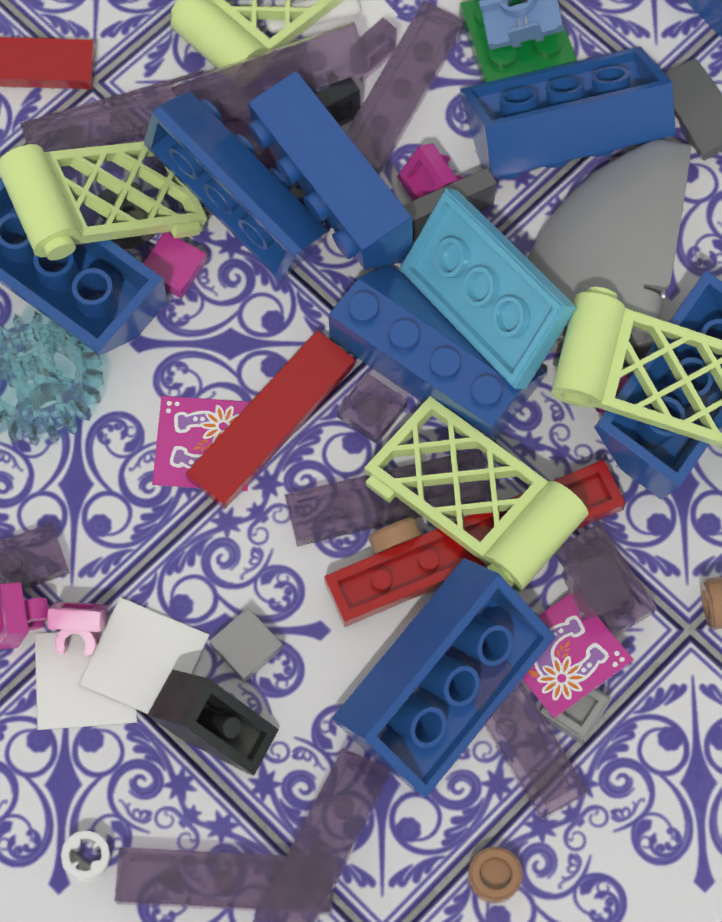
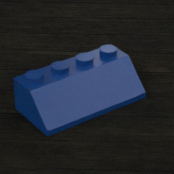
M641 46L460 88L462 103L478 158L484 168H489L494 178L511 179L520 176L523 171L540 167L557 168L566 165L569 160L586 156L603 157L610 155L615 149L632 145L641 146L649 141L676 135L672 81Z
M295 71L249 101L248 107L252 122L247 127L252 137L263 150L269 146L278 157L275 163L286 182L291 186L298 183L306 194L303 198L313 217L318 222L326 219L335 231L332 237L341 253L347 259L354 256L364 270L404 262L413 246L411 215L299 73Z
M188 91L159 105L151 113L144 145L282 282L322 244L329 232L324 226L325 220L318 222L306 204H302L290 192L291 187L281 173L274 168L268 170L255 157L256 151L243 135L239 133L233 135L221 122L222 117L208 100L203 98L199 100L191 91Z
M0 177V283L99 356L136 339L168 303L163 278L111 240L77 244L72 254L59 260H49L47 257L36 256Z
M392 265L382 266L358 278L328 315L330 340L422 403L431 396L493 442L497 440L548 373V370L540 366L526 389H514L401 271Z
M706 270L669 320V323L722 340V281ZM666 337L669 344L676 341ZM655 342L643 358L659 350ZM684 343L673 349L687 376L707 366L696 347ZM713 353L717 360L722 358L721 355ZM663 356L643 366L658 392L677 382ZM710 371L691 381L706 408L722 399V392ZM632 373L615 398L636 405L648 397L635 374ZM681 387L661 397L672 417L685 420L696 414ZM651 403L645 406V408L655 411ZM722 406L709 412L718 430L722 426ZM605 411L594 426L619 468L661 500L682 485L709 445L708 443L609 411ZM697 419V420L691 422V423H694V424H697V425L702 426V424H701V422H700L699 419Z
M463 558L331 719L364 751L426 799L556 636L499 573Z

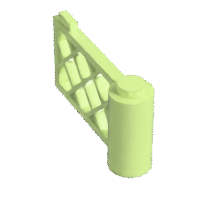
M177 0L171 10L172 18L170 25L173 31L234 84L243 87L252 83L262 73L269 58L344 0H318L311 7H291V0H285V7H257L258 0H252V6H231L225 0ZM257 19L285 20V25L282 30L269 38L257 28Z
M144 141L44 152L43 148L37 144H28L14 148L0 158V177L36 256L47 257L49 260H59L69 256L76 249L75 245L163 232H171L174 239L196 236L201 233L202 226L208 220L199 199L166 166L165 168L168 173L165 177L142 163L144 157L155 156L144 145ZM112 161L129 171L125 182L100 168L102 163ZM71 166L88 176L84 186L81 187L67 179L61 167ZM135 175L159 189L155 200L131 186ZM93 180L118 194L114 205L88 191ZM165 194L181 202L186 214H177L162 205L161 202ZM124 198L147 211L146 219L137 220L121 211L119 208ZM81 204L106 217L105 223L103 225L87 227L79 209Z
M589 287L587 292L576 294L574 304L577 308L569 319L551 390L552 396L570 405L585 408L597 407L722 448V433L719 432L709 412L722 406V399L706 408L691 383L692 380L710 371L722 392V368L720 366L722 358L717 360L713 354L722 356V340L627 309L617 299L618 295L607 288ZM632 326L648 331L659 350L639 360L629 342ZM666 337L676 341L669 344ZM684 343L696 347L707 365L687 376L673 349ZM663 356L677 382L658 392L643 366ZM626 358L630 366L622 370L624 359ZM632 371L648 397L636 405L615 398L619 379ZM681 387L696 413L685 420L672 417L661 398ZM651 403L655 411L645 408V406ZM699 419L700 422H701V424H702V426L697 425V424H694V423H691V422H693V421Z
M431 396L364 467L366 475L369 476L365 482L368 488L388 503L395 497L400 499L484 562L488 569L499 573L513 590L522 592L589 514L584 503L567 487L555 481H547ZM432 415L448 426L449 440L420 443L419 429ZM455 432L463 438L455 439ZM413 437V444H407V442ZM478 448L487 454L488 468L458 471L456 450ZM451 452L452 472L422 475L421 454ZM415 455L416 476L394 478L383 470L394 457ZM493 460H495L496 462H498V463H499L500 465H502L503 467H495V468H494V461H493ZM518 477L530 486L520 498L498 500L495 479ZM490 480L492 501L461 504L459 483ZM454 484L455 505L432 507L425 501L424 487ZM408 488H417L418 495ZM508 511L501 519H499V512ZM493 513L494 527L481 542L464 530L463 516ZM457 516V524L447 517Z

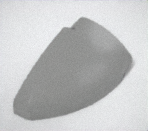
M663 139L649 141L619 156L597 170L575 189L552 214L536 239L527 259L572 303H574L576 294L587 292L589 287H603L614 291L618 295L617 299L624 304L625 308L660 319L665 292L671 283L685 198L691 145ZM569 321L550 352L561 354ZM632 326L629 342L639 360H641L654 343V340L648 331ZM625 358L623 366L628 367L630 365Z

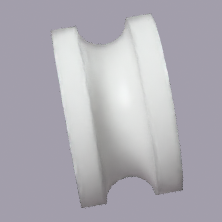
M87 830L76 832L63 845L61 852L62 865L67 875L75 881L84 883L94 881L101 877L108 868L110 860L108 844L96 832ZM85 842L94 844L92 846L93 852L98 849L101 851V860L93 861L88 871L78 870V861L73 864L70 862L71 853L79 852L81 843Z

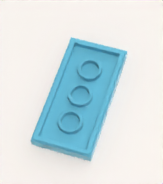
M446 188L399 269L514 389H526L577 308L458 190Z

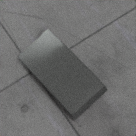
M694 58L665 73V75L672 81L674 113L679 121L681 132L702 160L705 161L722 152V94L705 69Z

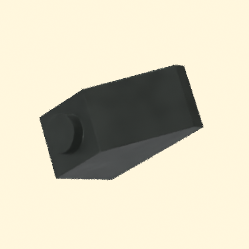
M172 669L147 716L181 740L253 776L257 772L279 730L211 679Z

